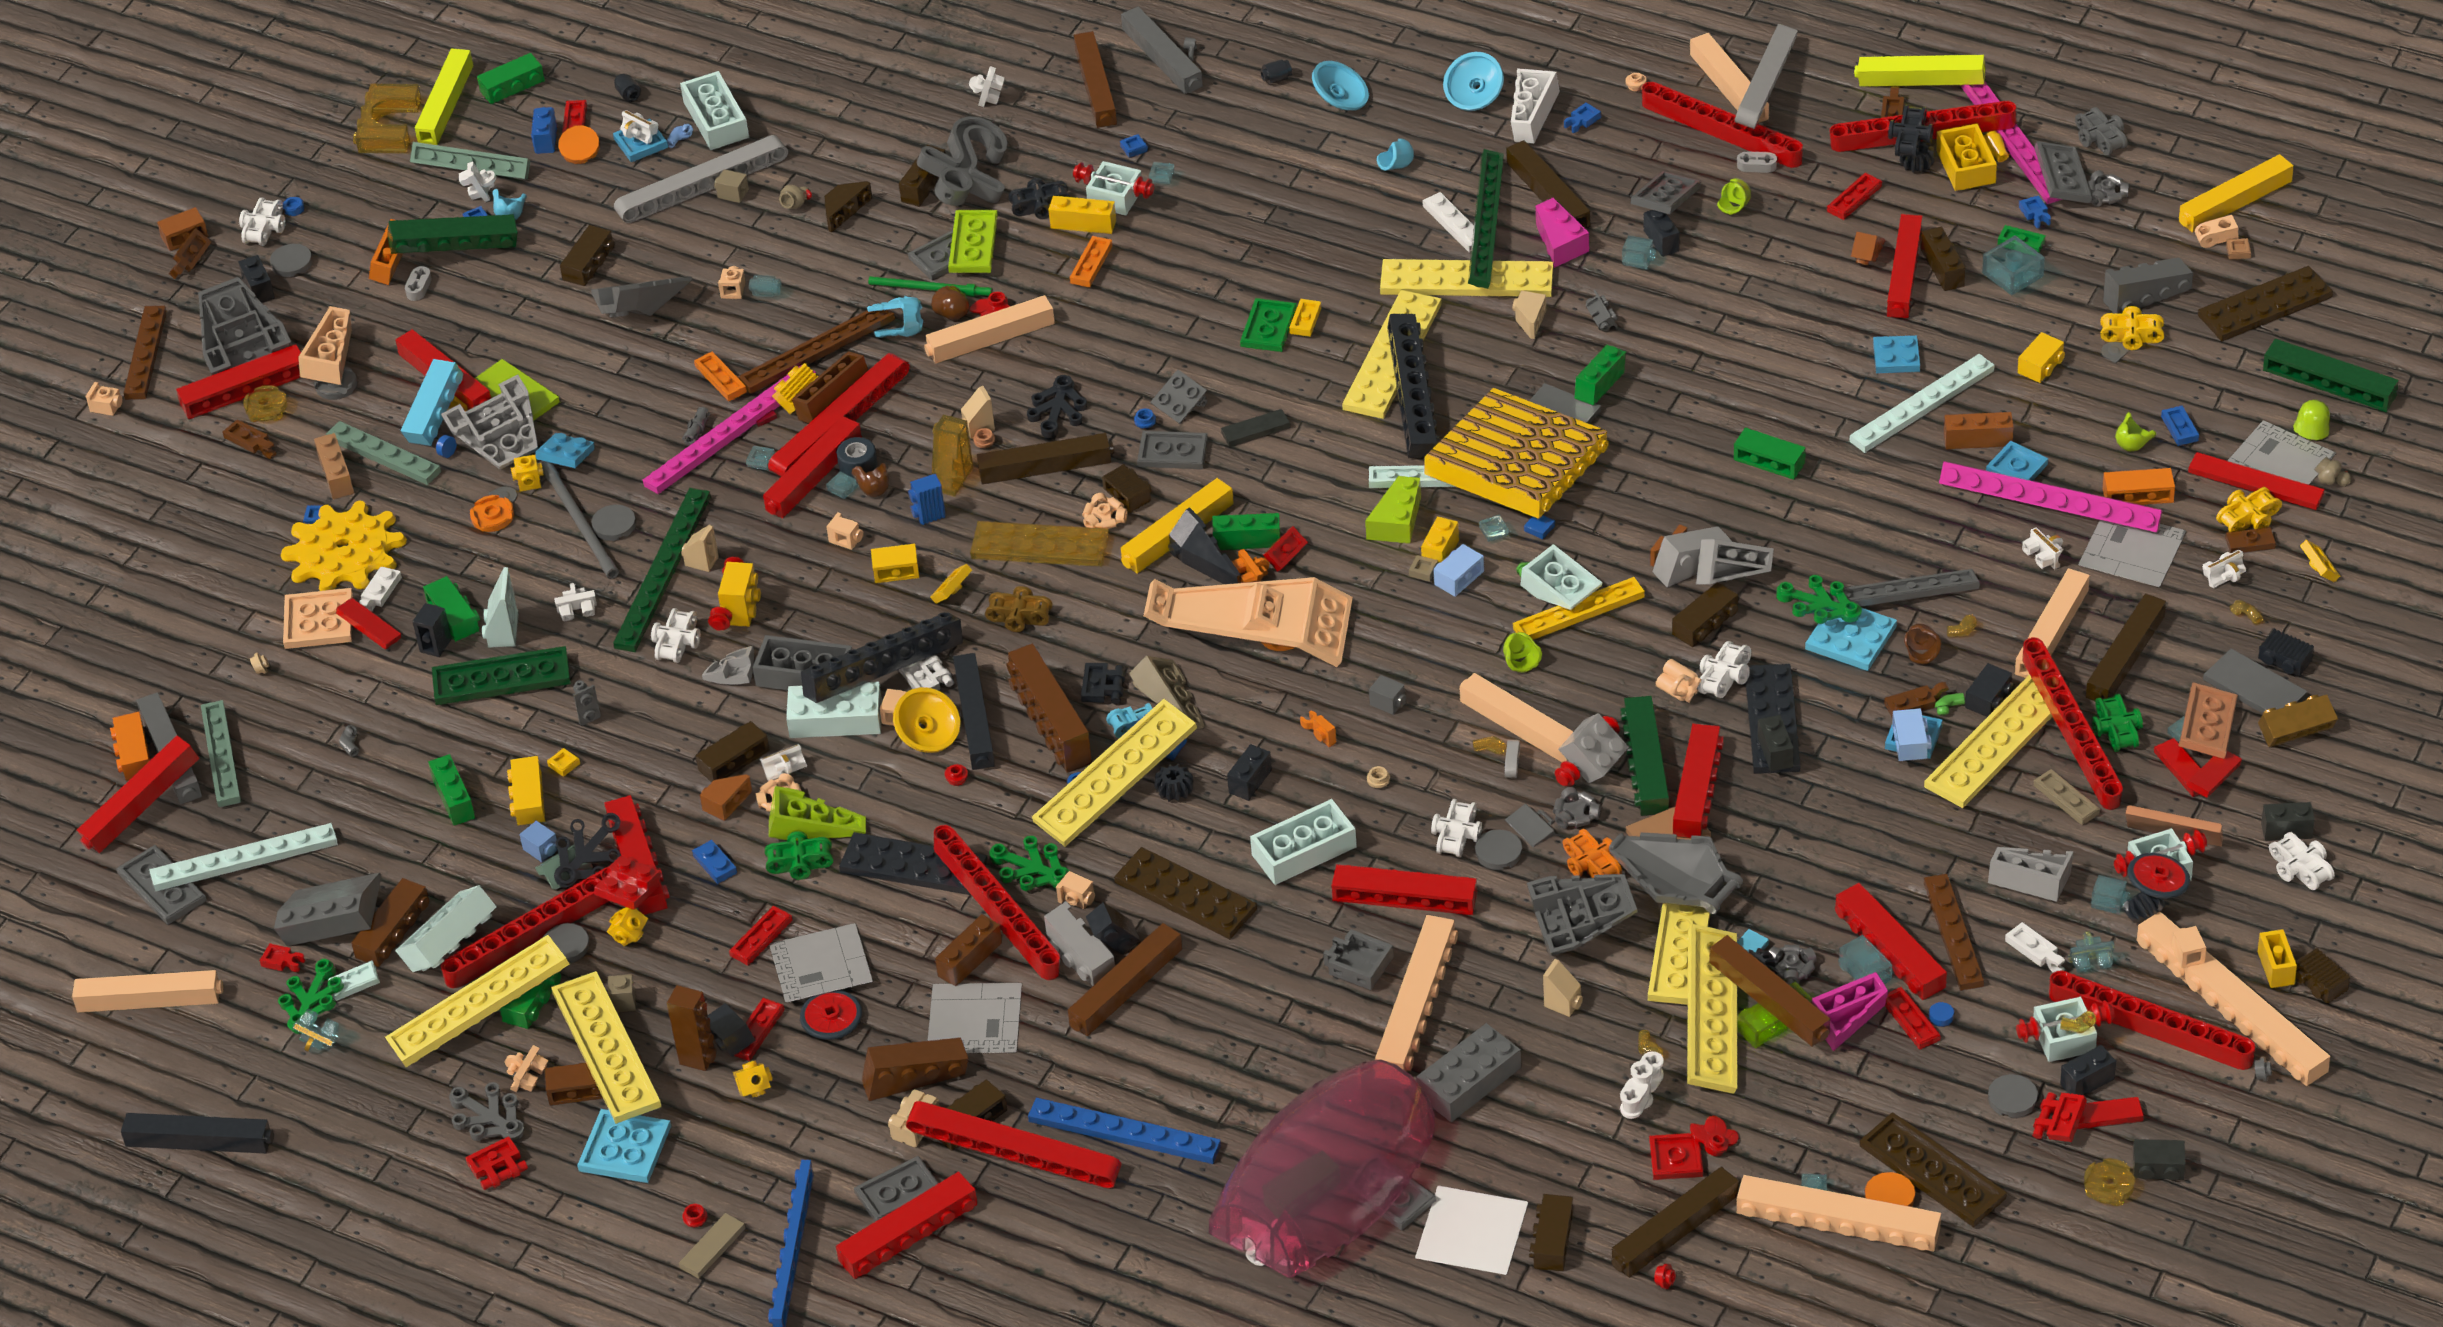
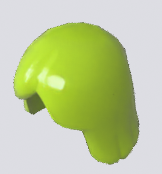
M1739 178L1731 179L1730 183H1727L1722 189L1721 198L1717 203L1719 210L1725 214L1732 215L1746 206L1751 198V189L1748 183ZM1730 202L1739 204L1740 206L1734 207Z
M2319 400L2305 402L2301 406L2293 425L2295 433L2310 440L2326 438L2330 432V411L2328 406Z
M2128 412L2118 427L2115 438L2117 444L2122 449L2134 452L2141 449L2157 433L2154 430L2148 432L2142 429L2132 419L2131 413Z
M1524 632L1512 633L1506 638L1503 653L1506 663L1512 671L1527 672L1539 665L1542 659L1541 648L1528 634ZM1526 657L1521 662L1515 661L1516 659Z

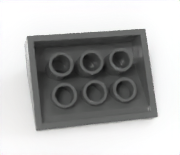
M379 872L296 890L278 910L274 930L286 946L371 929L382 875Z

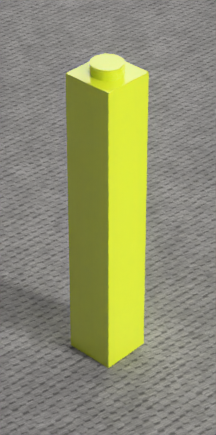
M450 50L415 126L418 143L438 145L474 66L470 50Z
M1984 55L1859 57V64L1855 66L1854 73L1855 78L1859 79V86L1984 84L1986 67Z

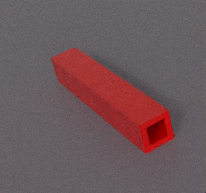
M1901 214L1887 300V317L1909 318L1922 233L1921 215Z
M413 329L395 339L399 356L424 376H426L433 359L453 362ZM458 366L463 372V378L454 396L467 405V410L491 399L490 390Z
M841 416L763 494L765 510L772 515L784 518L838 464V446L849 438H862L860 423Z
M175 736L77 829V832L82 837L80 842L88 850L93 848L98 853L102 852L200 759L193 748L179 736Z

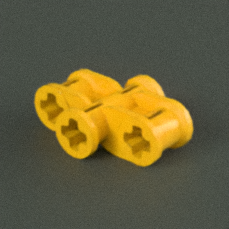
M2135 306L2125 308L2122 314L2107 313L2100 319L2101 326L2103 327L2100 332L2102 340L2106 342H2123V346L2128 350H2137L2142 346V343H2159L2164 339V331L2162 330L2164 326L2163 317L2157 314H2142L2140 308Z
M2266 487L2258 489L2245 497V493L2242 490H2236L2229 496L2227 500L2228 506L2223 507L2218 512L2216 520L2220 524H2225L2229 532L2243 531L2252 524L2254 529L2267 528L2272 520L2270 516L2275 515L2280 510L2282 501L2274 498Z

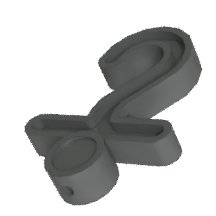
M968 116L960 118L954 123L947 141L952 157L930 146H925L921 149L917 165L939 177L934 191L940 201L951 206H959L966 201L970 192L990 203L999 202L1005 187L1002 182L978 171L976 166L978 159L970 141L976 140L986 147V159L994 164L1000 163L1006 151L1007 139L998 126L980 117Z

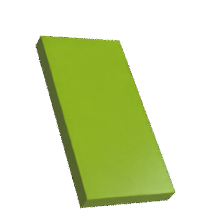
M956 210L948 266L949 273H991L998 219L997 210Z
M503 359L475 378L490 390L491 398L501 394L500 383L519 375L529 393L533 421L560 402L557 395Z

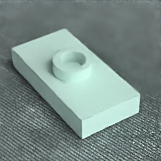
M373 961L334 976L341 978L344 988L340 992L333 993V997L337 1001L380 983Z

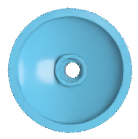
M1483 52L1464 54L1457 58L1446 71L1443 82L1445 95L1450 103L1458 109L1465 111L1482 109L1491 104L1499 95L1503 86V71L1497 60L1489 54Z
M1323 61L1313 70L1312 81L1318 94L1330 105L1342 110H1358L1368 101L1369 92L1364 80L1350 67L1336 61Z

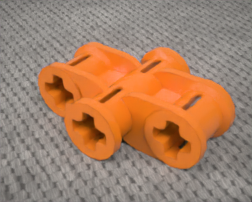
M1586 829L1580 830L1579 834L1572 838H1565L1563 840V847L1571 857L1567 860L1571 873L1574 876H1582L1583 872L1587 871L1591 878H1594V875L1622 874L1619 862L1609 852V845L1612 840L1606 837L1601 844H1598Z

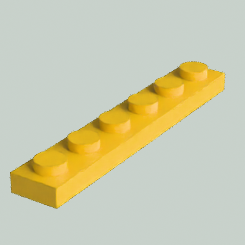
M1635 577L1593 592L1572 610L1556 606L1513 623V630L1515 633L1524 632L1534 640L1645 597V591Z

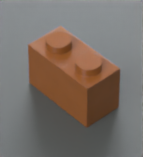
M196 207L157 222L161 238L169 251L180 248L195 228L208 237L205 221Z

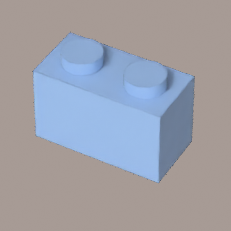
M1462 544L1459 548L1453 550L1444 561L1436 565L1434 568V584L1456 597L1484 572V556Z
M1921 709L1893 711L1892 728L1899 761L1927 759V749H1931V737L1926 735L1928 723L1927 718L1922 717Z

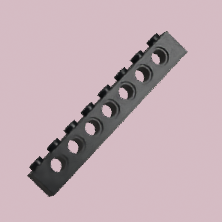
M1390 314L1387 332L1408 458H1425L1440 441L1439 436L1435 435L1437 422L1432 417L1434 415V404L1430 403L1431 387H1427L1429 374L1424 369L1426 366V356L1422 354L1423 339L1419 338L1421 325L1416 320V314Z
M942 612L936 617L920 621L919 624L905 627L902 631L885 635L882 639L875 642H868L865 646L848 650L847 653L838 657H831L828 661L821 664L812 665L808 669L801 671L803 696L815 703H819L963 643L961 619L949 612Z

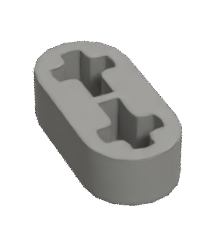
M1742 152L1737 156V168L1742 172H1773L1777 168V156L1770 152Z
M419 266L411 272L405 285L406 296L409 300L417 301L425 296L432 280L429 268Z
M1520 740L1507 741L1505 778H1517Z

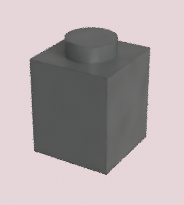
M1380 675L1369 689L1370 705L1394 715L1406 702L1404 684Z

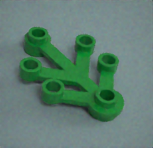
M1811 575L1808 586L1815 591L1817 596L1796 590L1790 582H1782L1777 587L1776 598L1781 602L1788 603L1795 598L1812 603L1809 605L1802 602L1794 603L1792 614L1796 617H1803L1814 612V621L1824 624L1829 620L1841 618L1845 622H1855L1862 613V608L1858 604L1848 600L1843 592L1844 584L1839 581H1834L1830 584V594L1836 596L1839 603L1831 600L1822 586L1823 579L1819 575Z
M1027 836L1023 840L1024 848L1028 851L1031 860L1008 852L1007 847L1003 844H995L990 849V860L993 864L1003 865L1006 862H1010L1023 867L1017 870L1005 867L999 873L1000 880L1003 883H1010L1020 878V887L1024 891H1030L1035 887L1051 884L1056 888L1069 872V869L1061 867L1057 857L1058 848L1053 843L1044 846V856L1049 859L1051 868L1043 865L1037 849L1038 841L1035 836ZM1041 874L1043 876L1033 879L1031 875Z
M321 959L316 963L315 972L317 974L308 993L303 989V983L298 976H293L287 980L286 984L289 990L294 992L302 1003L299 1012L293 1006L294 1000L290 994H284L278 999L281 1009L286 1010L290 1016L287 1022L288 1028L296 1034H302L303 1032L295 1029V1024L309 1030L313 1018L335 1007L336 1002L331 995L340 992L344 988L341 978L333 977L336 974V968L332 961L328 959ZM331 978L328 981V987L319 992L324 980ZM318 1002L320 1003V1005L311 1009L313 1005L317 1004Z

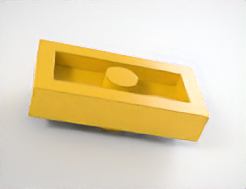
M1300 299L1289 327L1290 334L1311 337L1322 308L1320 301Z
M2305 540L2300 545L2310 559L2309 565L2319 572L2322 577L2332 582H2335L2340 577L2320 546L2308 540Z
M968 564L956 568L930 598L935 603L947 599L951 594H955L961 589V582L970 574L972 569Z

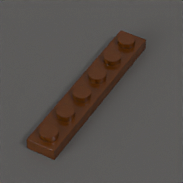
M144 306L123 393L125 400L147 398L166 318V306Z
M1941 874L1924 877V886L1959 990L1984 987V979L1948 875Z

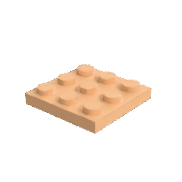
M345 588L285 595L284 648L352 642V625L336 614L338 606L351 597L353 598L352 589Z

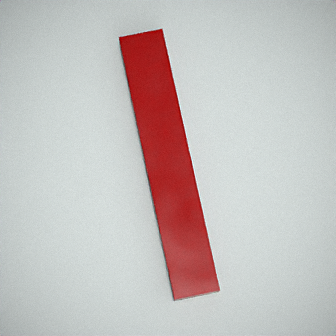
M2196 452L2188 467V473L2255 492L2262 487H2266L2274 498L2317 510L2324 496L2325 489Z

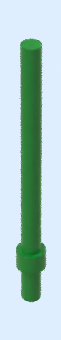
M869 276L868 279L869 285L938 291L942 287L953 285L970 297H975L976 295L989 296L993 293V288L977 287L976 284L957 285Z

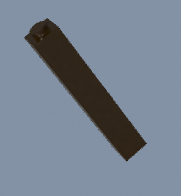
M1525 140L1506 147L1507 164L1542 202L1554 198L1585 229L1591 227L1590 210Z
M1101 433L977 454L981 484L1111 463L1110 454H1114L1113 442L1108 441L1107 434Z
M2147 593L2144 594L2087 681L2086 698L2095 701L2096 698L2107 699L2114 696L2164 619L2166 600Z
M1722 1166L1613 1246L1612 1265L1614 1268L1630 1278L1738 1196L1739 1180Z

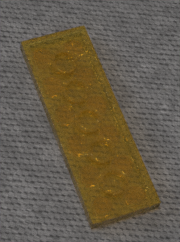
M978 521L970 555L971 559L1102 567L1109 538V529Z

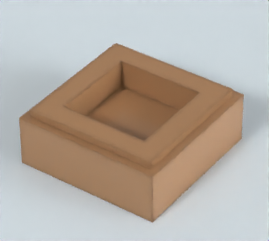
M2248 238L2226 239L2229 260L2251 258Z

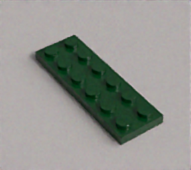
M566 646L432 667L436 705L571 684Z

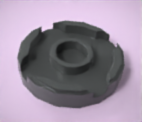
M301 244L284 245L272 253L270 257L271 268L275 274L282 277H294L299 272L303 274L311 267V252L306 246Z
M344 366L341 385L314 380V387L320 397L328 400H337L353 393L357 387V377L352 372V369Z
M614 504L605 506L593 515L591 521L595 535L607 541L619 540V537L629 536L636 526L634 512L624 505Z
M1491 830L1482 834L1477 840L1475 853L1481 865L1488 869L1503 870L1504 867L1509 865L1510 867L1516 865L1521 859L1522 844L1521 840L1510 831Z
M564 923L554 926L544 935V937L549 935L570 963L580 960L588 952L589 938L587 932L576 924Z
M2003 1075L1995 1079L1989 1086L1988 1102L1996 1113L2000 1115L2003 1113L2010 1118H2018L2033 1111L2037 1103L2038 1092L2035 1085L2021 1075Z

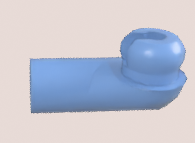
M684 124L674 128L666 140L668 147L673 148L678 141L689 138L692 135L693 127L690 124Z

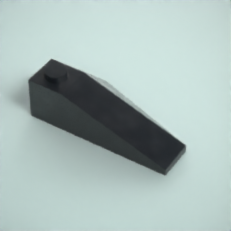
M1190 507L1186 509L1169 534L1170 544L1168 548L1170 553L1174 557L1176 556L1182 563L1224 585L1241 583V574L1225 553L1221 555L1214 536L1209 538L1206 534L1204 522Z

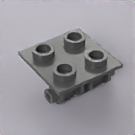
M1177 370L1150 403L1181 424L1195 406L1204 407L1207 404L1205 396L1207 390L1180 370Z

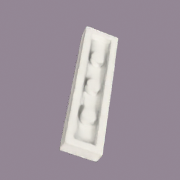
M1441 192L1424 199L1423 207L1470 253L1474 225Z

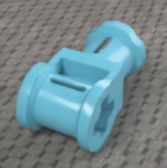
M1147 703L1144 707L1132 710L1130 706L1124 709H1114L1107 715L1106 720L1114 728V734L1119 739L1153 708L1150 703Z

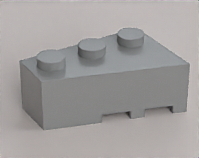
M1701 539L1696 584H1713L1769 572L1772 568L1774 549L1717 539Z
M1997 847L1990 861L1988 883L2057 902L2071 874L2074 851H2066V855L2051 854V850H2043V853H2028V849Z
M1065 901L1044 916L1047 940L1057 950L1067 967H1072L1083 981L1087 980L1094 986L1115 967L1114 956L1099 939L1094 937V935L1090 936L1082 927L1085 925V922L1081 918L1075 919L1069 912L1071 906Z

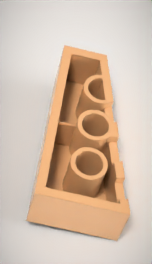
M329 307L299 356L300 377L341 385L352 331L350 310Z

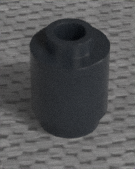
M1280 59L1264 64L1262 70H1260L1261 78L1268 84L1288 79V76L1292 75L1289 61Z
M620 74L615 78V89L625 101L632 102L639 98L641 88L630 75Z

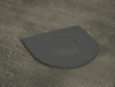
M2109 342L2101 348L2103 357L2114 363H2117L2130 351L2119 342Z
M507 486L497 488L488 493L489 495H499V498L506 497L511 503L517 498L516 490Z

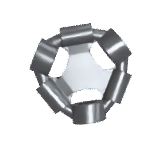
M2098 170L2091 175V180L2087 182L2092 195L2091 203L2094 206L2098 207L2102 203L2113 204L2122 201L2123 197H2128L2129 183H2124L2123 179L2116 175H2106ZM2115 186H2120V193L2115 192Z
M1574 787L1565 788L1561 792V797L1555 801L1553 813L1556 815L1555 822L1563 829L1568 826H1575L1577 828L1588 825L1590 821L1599 819L1601 805L1597 804L1596 799L1584 791L1580 793ZM1587 806H1590L1589 816L1584 814Z
M1784 945L1781 948L1773 946L1769 950L1777 962L1780 961L1782 954H1785L1784 959L1775 967L1779 972L1776 975L1791 987L1797 986L1800 980L1807 979L1815 969L1814 963L1817 959L1811 947L1804 949L1800 948V945ZM1799 954H1801L1804 963L1799 959Z

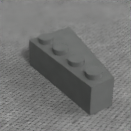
M2179 257L2156 261L2154 265L2142 263L2136 268L2124 266L2118 271L2106 269L2103 302L2114 314H2122L2123 310L2130 306L2142 308L2192 289L2193 272Z

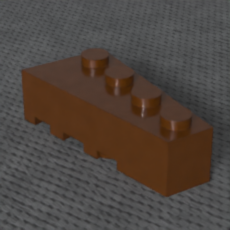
M961 1037L868 1047L862 1075V1083L868 1101L963 1076L966 1073L968 1056Z

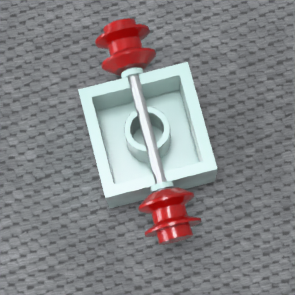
M1104 161L1096 172H1094L1092 164L1085 167L1083 162L1076 165L1073 170L1075 181L1079 183L1081 180H1084V184L1087 185V199L1115 201L1116 213L1125 216L1140 194H1143L1144 199H1147L1149 196H1152L1155 188L1152 179L1149 178L1146 182L1144 181L1141 170Z
M2171 828L2129 841L2126 857L2117 854L2116 860H2114V867L2118 874L2121 873L2123 877H2126L2128 866L2135 857L2145 853H2160L2170 856L2183 864L2190 875L2191 881L2193 861L2189 854L2194 856L2197 849L2201 853L2205 852L2207 839L2204 833L2194 830L2193 836L2185 833L2183 841L2180 842Z
M2077 997L2034 1007V1016H2031L2027 1023L2020 1019L2019 1024L2016 1025V1031L2019 1039H2023L2025 1043L2032 1036L2036 1041L2039 1039L2048 1062L2083 1055L2096 1048L2097 1032L2093 1023L2098 1027L2101 1026L2102 1021L2111 1024L2112 1019L2115 1018V1012L2112 1004L2108 1005L2106 1000L2099 1007L2096 1003H2092L2090 1011H2087L2082 998Z

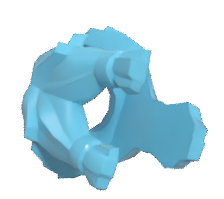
M904 296V298L892 299L888 303L882 302L881 304L877 303L868 306V312L895 308L903 309L904 326L902 328L874 331L875 337L881 338L898 335L908 337L919 333L923 325L920 313L922 309L921 301L918 298Z

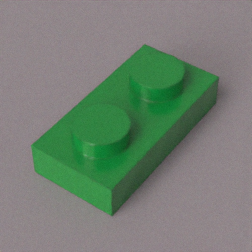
M2005 225L1998 237L1997 245L2039 255L2045 243L2046 235Z

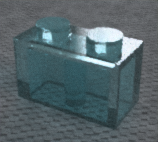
M1863 935L1839 948V965L1843 971H1847L1854 978V981L1874 972H1877L1884 984L1892 980V964Z

